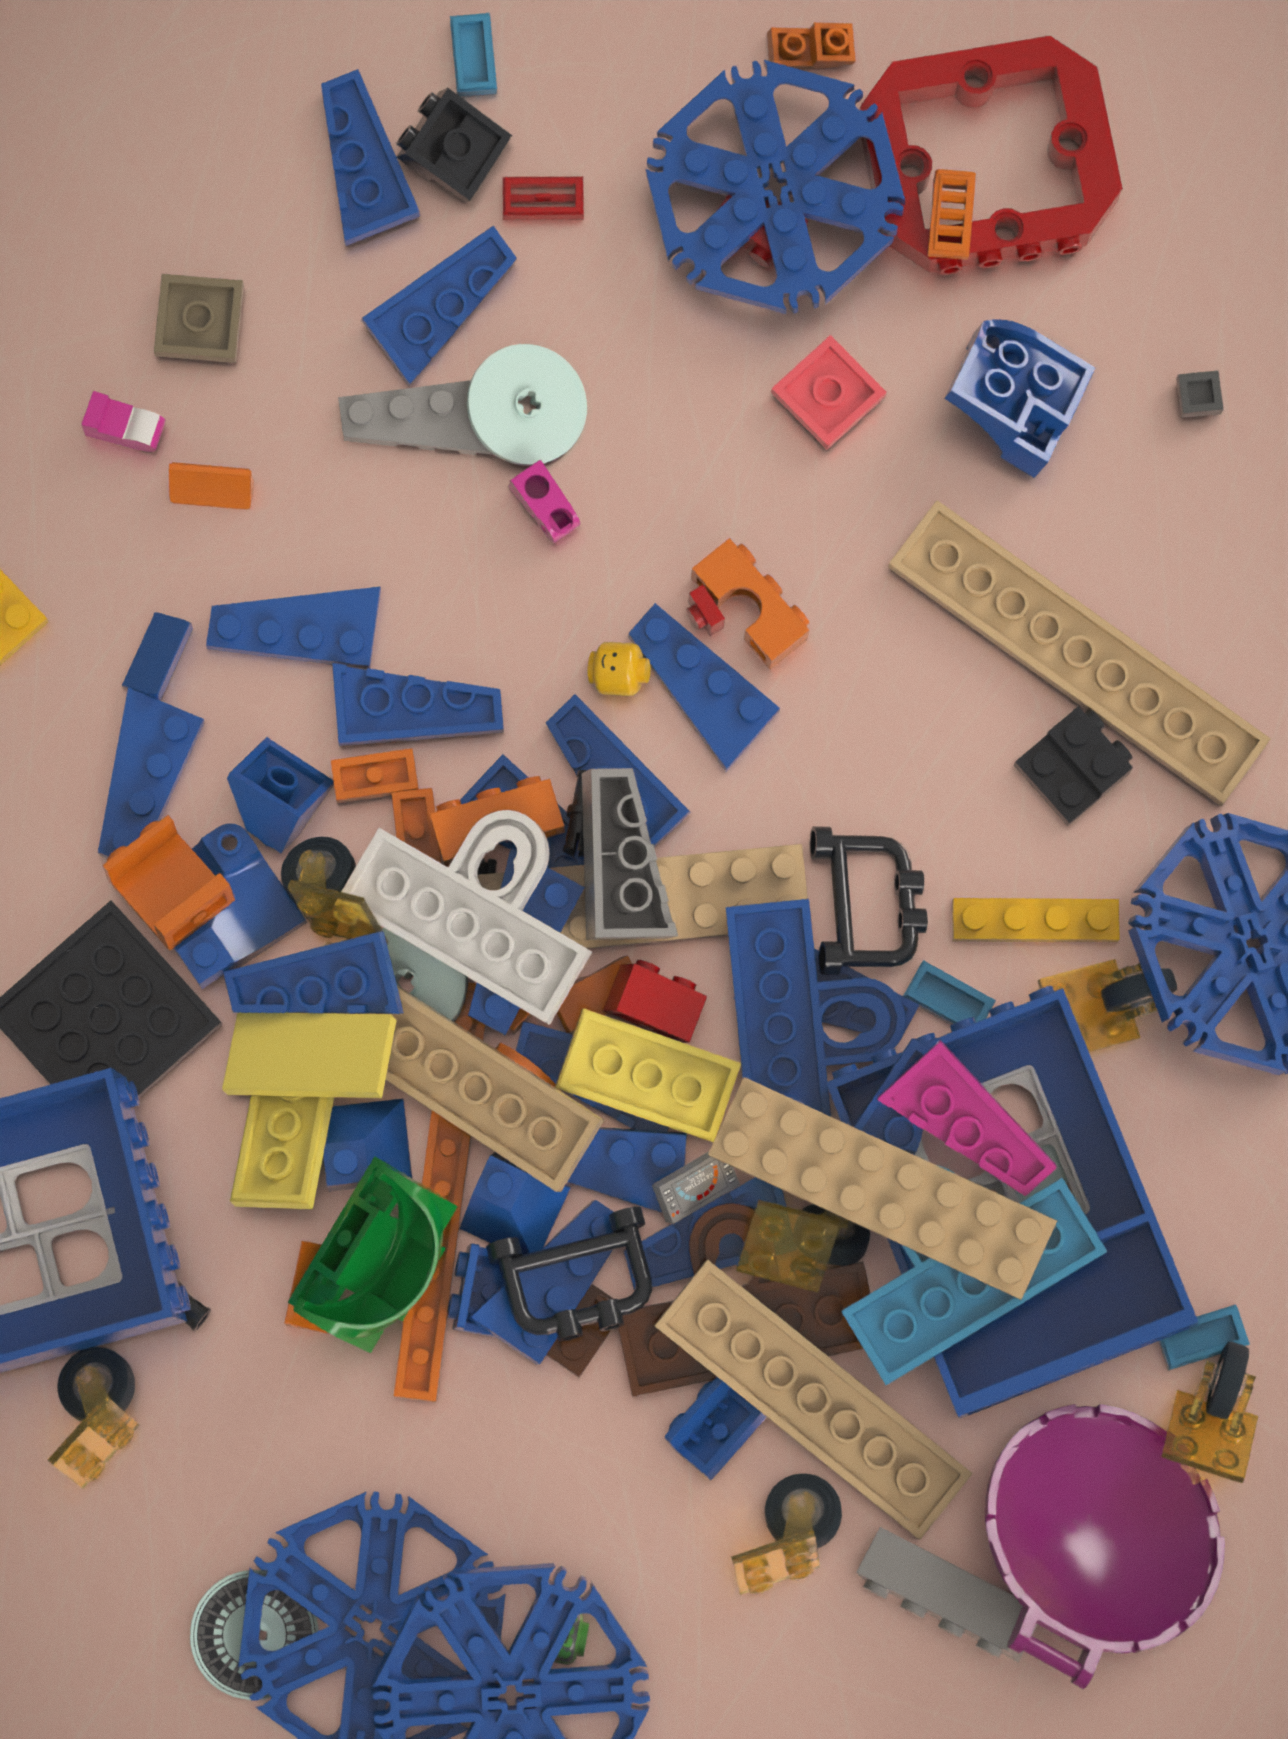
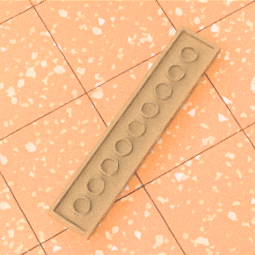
M936 500L888 565V568L1081 707L1094 711L1102 722L1221 807L1271 740L1267 735L938 500Z

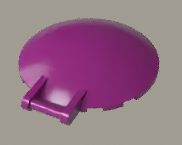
M1075 1404L1059 1407L1045 1412L1042 1416L1023 1426L1007 1442L1000 1452L988 1480L985 1496V1524L989 1546L1003 1580L1022 1605L1007 1647L1019 1654L1024 1651L1071 1677L1072 1684L1081 1689H1085L1093 1678L1103 1652L1123 1654L1154 1649L1170 1642L1194 1625L1211 1603L1221 1579L1225 1559V1537L1220 1535L1217 1517L1220 1508L1208 1479L1202 1480L1196 1468L1189 1461L1190 1453L1163 1428L1134 1412L1104 1404H1099L1097 1407H1076ZM1038 1624L1083 1649L1079 1660L1076 1661L1031 1636L1035 1625Z

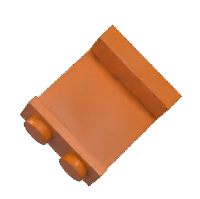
M169 815L160 821H153L141 831L140 837L127 847L121 846L109 855L107 862L102 865L109 883L169 951L235 901L231 886L220 873L216 876L178 834L174 821Z

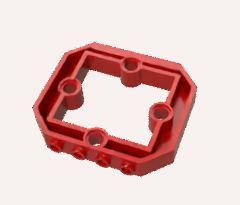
M1052 36L893 61L860 105L859 110L862 111L869 109L874 103L878 106L877 114L871 121L878 118L881 112L883 113L905 198V205L900 203L904 206L902 216L888 214L885 217L888 223L898 226L897 235L892 236L894 237V242L890 247L927 272L939 271L942 275H948L963 270L964 266L979 264L980 268H990L1000 265L1005 259L1018 257L1019 261H1032L1042 257V253L1058 251L1061 255L1076 253L1082 250L1083 246H1087L1118 202L1123 189L1098 67ZM976 76L985 85L973 88L966 83L965 79ZM1052 80L1061 121L1054 127L1047 146V155L1055 167L1062 170H1071L1078 204L1020 213L1012 208L997 210L989 219L972 221L968 260L928 256L930 228L925 229L918 194H921L927 188L932 172V159L924 148L908 144L901 105L955 96L962 105L969 108H978L990 100L994 89ZM861 137L871 189H874L880 185L882 176L873 143L869 139ZM1062 139H1072L1078 144L1079 148L1076 150H1066L1060 145L1059 141ZM906 165H914L920 170L921 174L916 177H909L902 172L901 168ZM963 223L953 224L951 226H962ZM1002 227L1009 228L1016 237L1011 240H1003L997 236L995 231ZM938 235V242L961 243V237Z

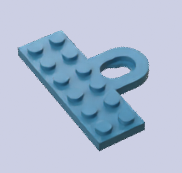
M939 1166V1167H941V1168H943V1169H946V1170H948V1171L954 1173L953 1171H951V1170H949V1169H947V1168H945V1167ZM1063 1178L1020 1203L1057 1220V1224L1022 1300L903 1246L915 1267L841 1311L886 1386L1107 1253L1106 1248Z

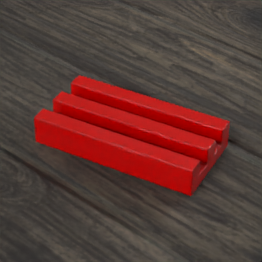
M583 176L503 177V220L584 219ZM511 189H575V194H511ZM576 204V207H511V205Z

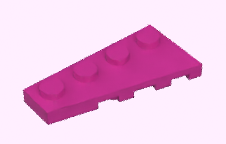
M941 1040L877 1097L878 1101L896 1110L916 1126L925 1129L942 1140L944 1144L956 1152L965 1155L977 1163L979 1167L1025 1197L1057 1168L1055 1162Z

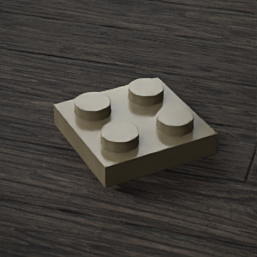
M162 274L154 355L156 357L236 363L244 290L243 280Z

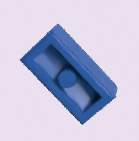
M155 612L123 681L122 687L126 689L128 687L161 701L193 630L191 622Z

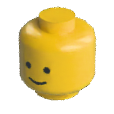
M603 642L597 648V651L590 653L587 668L588 681L590 684H594L596 690L603 695L634 696L640 690L642 683H648L651 671L649 658H643L641 648L634 643Z

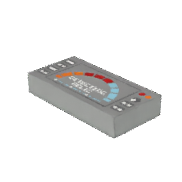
M709 1152L652 1184L665 1221L674 1224L739 1186L740 1183L734 1167L708 1155Z

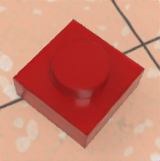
M704 585L691 591L688 598L690 607L686 608V611L698 630L704 627L709 636L722 630L725 618Z

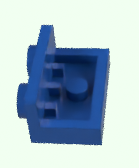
M471 1243L467 1246L466 1252L459 1251L455 1276L461 1277L459 1294H451L447 1318L454 1319L453 1330L495 1337L467 1318L504 1284L499 1264H490L486 1248Z
M716 1377L700 1389L697 1400L685 1413L679 1414L671 1422L668 1433L664 1438L679 1455L711 1481L767 1416Z

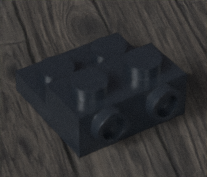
M446 88L439 91L437 95L431 92L418 109V112L423 117L414 128L412 125H409L399 137L396 145L402 149L396 158L427 181L435 180L466 203L472 199L512 135L451 89Z
M1079 706L1049 730L1044 738L1014 763L1015 768L1067 826L1072 824L1126 778L1133 769L1129 763L1133 757L1125 745L1119 740L1111 743L1101 732L1105 725L1099 716L1091 709L1084 713Z

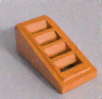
M946 169L935 170L928 256L968 260L975 194V172ZM942 188L965 190V192L943 191ZM941 202L964 204V209L942 208ZM939 220L963 221L962 226L940 225ZM938 235L961 237V243L938 242Z

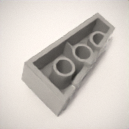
M633 768L590 769L583 772L582 802L586 940L669 939L677 937L676 925L672 921L667 903L669 901L665 885H662L656 863L655 848L651 844L647 830V819Z
M882 1527L879 1528L856 1572L866 1580L863 1586L865 1589L884 1599L890 1593L903 1600L900 1607L920 1618H924L927 1613L940 1620L938 1626L959 1638L965 1633L978 1640L976 1646L997 1658L1002 1653L1019 1662L1024 1651L1019 1654L1007 1647L1022 1609V1605L1014 1595Z

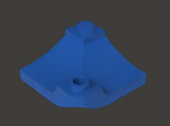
M986 320L973 333L966 347L967 353L944 399L966 413L991 436L1002 451L1000 456L1002 459L1035 478L1049 462L1061 434L1069 426L1095 371V367L1027 326L1009 320Z
M232 823L223 824L202 837L192 850L215 876L220 873L231 886L235 901L173 948L201 989L223 976L224 971L232 970L235 967H242L307 923L305 917L289 897L247 831L241 826ZM228 837L235 838L238 841L236 848L233 850H225L222 847L223 841Z

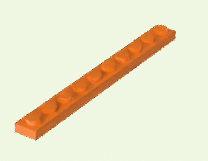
M468 982L465 1003L455 1023L484 1041L486 1025L468 1016L476 983ZM432 1110L422 1184L458 1207L443 1231L442 1246L446 1249L438 1261L432 1280L422 1297L408 1311L404 1318L394 1388V1397L428 1402H436L471 1141L469 1134Z

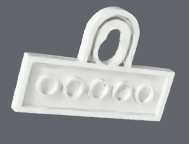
M501 810L481 818L468 833L449 867L444 866L383 829L378 828L337 898L338 901L549 1025L592 954V951L522 911L546 871L549 861V844L541 827L531 818L517 811ZM503 840L512 841L517 848V854L513 861L514 874L512 880L507 886L499 890L490 891L481 886L478 879L480 862L484 855L494 850L499 842Z

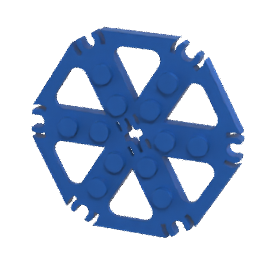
M764 60L767 76H762L760 64L757 61H753V76L751 78H742L738 73L737 66H732L731 80L733 84L730 85L725 76V70H723L657 131L658 138H654L653 148L664 151L666 155L660 160L648 157L647 167L650 170L645 168L667 260L669 261L674 254L678 253L672 261V267L675 270L684 263H690L694 266V270L686 277L690 285L696 283L701 275L704 274V278L695 284L696 290L787 314L783 303L785 297L789 298L790 310L793 313H798L797 299L800 296H809L814 309L819 308L820 296L817 290L820 289L825 297L826 305L894 242V237L892 236L897 235L898 226L888 223L885 217L888 214L902 216L904 206L900 203L905 205V198L883 113L881 112L878 118L871 121L875 118L878 111V106L875 103L864 111L857 109L855 106L863 98V91L861 89L851 93L847 100L845 97L854 90L855 84ZM788 84L825 95L829 101L827 110L786 147L773 96L775 89L780 85ZM721 99L728 100L733 104L745 155L694 142L688 137L687 128L715 101ZM860 137L867 138L873 143L882 176V181L878 187L865 189L819 176ZM780 163H784L786 172H782ZM770 168H772L774 178H777L778 183L786 184V186L781 187V205H778L777 198L772 190H764V188L769 186ZM757 169H760L761 178L758 177ZM674 182L732 197L697 230L685 233L679 230L676 225L668 190ZM789 196H792L794 202H790ZM765 200H768L770 208H766ZM805 218L862 233L864 236L863 244L835 270L823 271L816 264ZM764 226L777 277L775 282L770 286L762 287L725 276L721 266L746 244L751 236Z
M1226 813L1224 815L1218 814L1210 819L1213 827V832H1211L1207 828L1205 820L1200 819L1183 830L1134 890L1133 893L1141 894L1132 898L1131 904L1140 906L1144 910L1145 916L1135 915L1129 919L1128 924L1133 927L1128 930L1161 1022L1163 1023L1170 1019L1174 1012L1176 1017L1169 1021L1167 1029L1171 1032L1181 1024L1185 1025L1188 1029V1037L1182 1044L1187 1047L1200 1039L1198 1046L1192 1052L1275 1075L1288 1074V830ZM1245 840L1276 849L1285 857L1286 866L1261 899L1239 841ZM1191 856L1199 862L1216 909L1168 896L1164 893L1163 884L1184 857ZM1250 938L1253 940L1258 939L1260 946L1256 949L1255 947L1249 948L1246 941ZM1160 941L1214 956L1183 996H1176L1168 989L1155 954V947ZM1245 989H1247L1265 1038L1264 1048L1260 1051L1224 1042L1219 1039L1215 1031V1027Z
M374 1491L370 1497V1510L365 1509L364 1498L366 1492L290 1525L275 1532L288 1543L287 1547L283 1548L282 1544L276 1539L270 1538L267 1541L277 1552V1557L273 1562L266 1563L257 1556L254 1559L256 1566L261 1570L267 1571V1575L261 1576L249 1568L238 1668L245 1663L253 1661L256 1662V1668H249L240 1676L242 1680L250 1676H257L261 1679L262 1688L249 1696L251 1701L260 1700L268 1693L271 1699L264 1705L257 1706L256 1708L298 1739H382L375 1729V1724L384 1725V1723L375 1722L373 1712L384 1711L386 1709V1700H373L372 1690L377 1687L388 1688V1686L379 1685L373 1687L372 1682L391 1645L389 1646L384 1641H379L375 1638L371 1639L369 1643L365 1642L362 1639L365 1631L360 1627L361 1624L352 1618L355 1615L363 1622L367 1621L368 1623H372L375 1619L380 1620L382 1625L379 1630L384 1634L383 1637L393 1643L397 1635L388 1629L389 1625L399 1632L418 1594L421 1601L430 1608L432 1606L426 1600L424 1588L429 1586L436 1596H444L449 1590L443 1580L444 1575L398 1595L404 1535L410 1528L419 1527L424 1529L455 1553L457 1558L456 1566L446 1574L454 1579L457 1588L462 1587V1583L454 1574V1570L476 1569L473 1562L480 1557L488 1555L409 1496L405 1514L399 1512L403 1503L401 1494H395L394 1506L389 1510H384L378 1504L379 1492ZM345 1520H352L359 1525L361 1539L355 1590L306 1555L304 1543L309 1536ZM486 1561L477 1568L494 1567L492 1561ZM503 1585L486 1586L477 1592L476 1603L501 1639L506 1594L497 1599L488 1600L487 1594L500 1591ZM273 1590L285 1593L329 1626L276 1651L264 1649L259 1642L263 1600L265 1595ZM361 1605L369 1609L372 1613L369 1615L368 1613L363 1611L360 1608ZM426 1625L420 1629L418 1634L436 1625ZM348 1626L357 1634L353 1636L345 1630V1627ZM417 1636L402 1664L403 1674L410 1679L470 1675L468 1671L459 1668ZM374 1646L382 1651L384 1655L380 1656L373 1651ZM346 1667L340 1726L334 1734L322 1735L288 1709L287 1697L291 1691ZM487 1682V1684H496V1682ZM461 1723L437 1724L407 1739H450L467 1731L469 1728Z
M554 1563L454 1570V1574L460 1579L462 1587L457 1588L454 1579L450 1575L445 1574L443 1580L449 1588L446 1595L436 1596L429 1586L424 1588L426 1600L432 1605L430 1608L421 1601L419 1594L417 1595L372 1682L373 1687L379 1685L390 1686V1689L377 1687L372 1690L373 1700L385 1699L390 1703L386 1710L373 1712L375 1722L387 1723L384 1725L375 1724V1729L382 1739H406L405 1734L410 1726L472 1722L463 1739H567L552 1716L615 1711L619 1716V1723L611 1739H634L649 1710V1705L645 1703L650 1701L648 1691L636 1692L632 1689L636 1681L649 1679L646 1669L635 1667H647V1664L592 1581L586 1594L582 1597L580 1596L584 1593L587 1585L586 1578L582 1575L573 1587H565L562 1581L566 1576L567 1570L563 1566L556 1569L553 1581H548L550 1573L555 1568ZM528 1584L534 1588L536 1597L508 1651L477 1605L476 1594L481 1588L486 1586ZM583 1613L592 1615L615 1647L616 1655L614 1660L607 1665L551 1669L577 1616ZM432 1624L438 1626L470 1675L410 1679L403 1674L402 1664L420 1629ZM534 1679V1681L522 1682L523 1680ZM487 1682H499L498 1684H487ZM514 1685L518 1693H524L522 1697L516 1698L515 1705L512 1706L507 1705L506 1699L499 1698V1694H505L507 1686ZM632 1702H633V1703H636V1704H645V1705H641V1706L632 1705Z

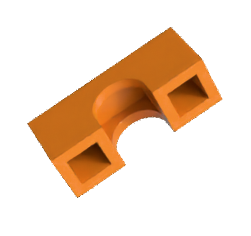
M729 538L692 568L691 579L698 587L704 585L718 608L734 597L748 598L757 605L760 616L745 630L744 641L771 670L808 640L810 630L807 625L809 620L796 605L789 607L780 595L783 591L773 577L769 574L763 577L755 568L756 559L748 548L742 543L736 546Z
M533 776L518 781L516 783L517 788L501 793L500 788H492L476 795L477 800L461 804V801L456 799L437 805V812L430 813L444 865L446 867L450 866L472 827L481 818L496 811L511 810L528 816L541 827L546 838L565 833L564 823L550 778L541 781L540 776Z

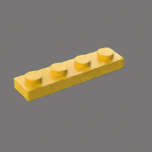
M953 898L952 942H1118L1120 940L1119 899Z

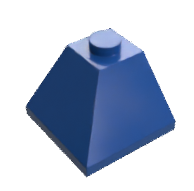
M268 737L253 749L227 777L246 830L260 839L263 844L274 848L280 853L300 835L334 785V781Z
M403 1098L332 1107L323 1154L326 1183L329 1192L355 1189L374 1156L384 1160L412 1179Z
M494 1152L489 1156L475 1186L459 1229L489 1243L505 1238L517 1237L522 1254L539 1251L544 1247L571 1187L565 1185L561 1192H556Z

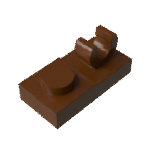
M591 1284L576 1310L591 1307L599 1302L614 1298ZM598 1322L581 1326L583 1336L560 1342L557 1337L546 1356L580 1378L612 1331H600Z

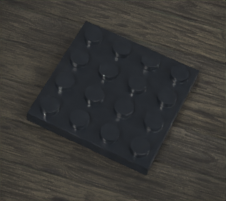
M112 900L0 997V1029L49 1084L112 1068L126 1076L128 1082H134L139 1098L223 1025Z

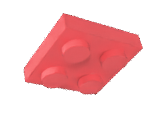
M831 335L771 389L773 396L826 450L883 400L887 393Z

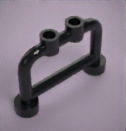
M813 826L810 833L811 858L831 861L837 941H822L820 943L818 960L821 975H839L842 967H896L911 960L917 951L918 933H926L928 916L925 908H916L915 895H922L924 891V873L922 870H912V861L907 849L902 843L890 837L833 835L831 827ZM846 852H882L889 854L894 859L896 866L894 888L899 901L897 922L899 933L902 936V944L897 950H854Z
M629 1207L611 1213L609 1215L613 1231L611 1233L527 1254H522L517 1237L505 1238L488 1244L486 1250L490 1264H499L509 1305L516 1323L524 1331L534 1335L557 1333L560 1342L583 1336L581 1326L598 1322L600 1331L613 1330L623 1326V1316L640 1310L649 1301L652 1292V1278L638 1230L646 1224L641 1207ZM626 1247L636 1286L631 1296L622 1299L605 1300L594 1306L579 1310H565L542 1319H538L530 1314L519 1273Z

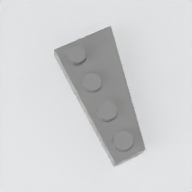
M471 380L338 397L344 441L387 446H416L419 449L433 451L435 449H444L470 455H476V453L494 455L477 438L469 421L467 393Z

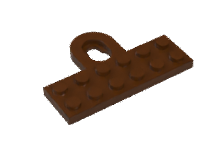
M725 1203L708 1209L697 1219L690 1232L688 1242L693 1275L706 1259L715 1265L716 1259L720 1254L719 1242L724 1235L729 1233L737 1234L742 1238L744 1247L753 1254L755 1259L754 1275L747 1284L741 1287L827 1356L864 1349L841 1312L870 1294L863 1261L781 1278L772 1232L764 1218L755 1210L741 1204ZM674 1300L643 1306L640 1310L623 1316L624 1325L619 1327L618 1330L632 1397L711 1381L717 1377L654 1326Z

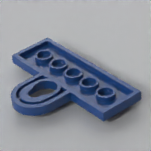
M809 899L726 907L743 1078L750 1079L831 1117L829 1091L826 1082H828L826 1066L872 1061V1056L895 1048L900 1042L905 1029L906 1019L903 1004L894 990L885 983L875 979L854 978L817 982ZM845 1001L854 1004L858 1008L866 1007L871 1009L875 1014L876 1024L873 1029L860 1033L854 1040L842 1043L836 1042L826 1035L822 1026V1016L826 1008L831 1004Z

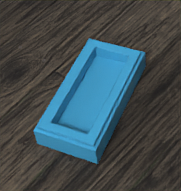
M490 13L450 16L457 95L465 97L497 94Z
M924 960L903 997L918 1004L919 1008L950 1025L970 1017L974 1018L975 1023L984 1020L996 1002L993 998Z
M1237 1305L1197 1316V1326L1158 1341L1168 1371L1220 1355L1227 1342H1234L1244 1346L1250 1345Z

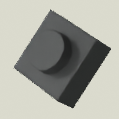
M1219 371L1178 374L1176 382L1181 418L1222 414L1224 409Z

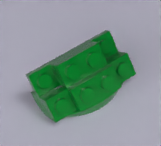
M374 1156L288 1300V1303L294 1306V1312L333 1336L371 1353L384 1330L397 1320L403 1321L408 1311L417 1303L428 1288L438 1261L446 1249L442 1246L443 1231L458 1206L429 1187L411 1179L384 1160ZM396 1203L398 1204V1217L391 1214ZM345 1289L354 1292V1294L339 1301Z

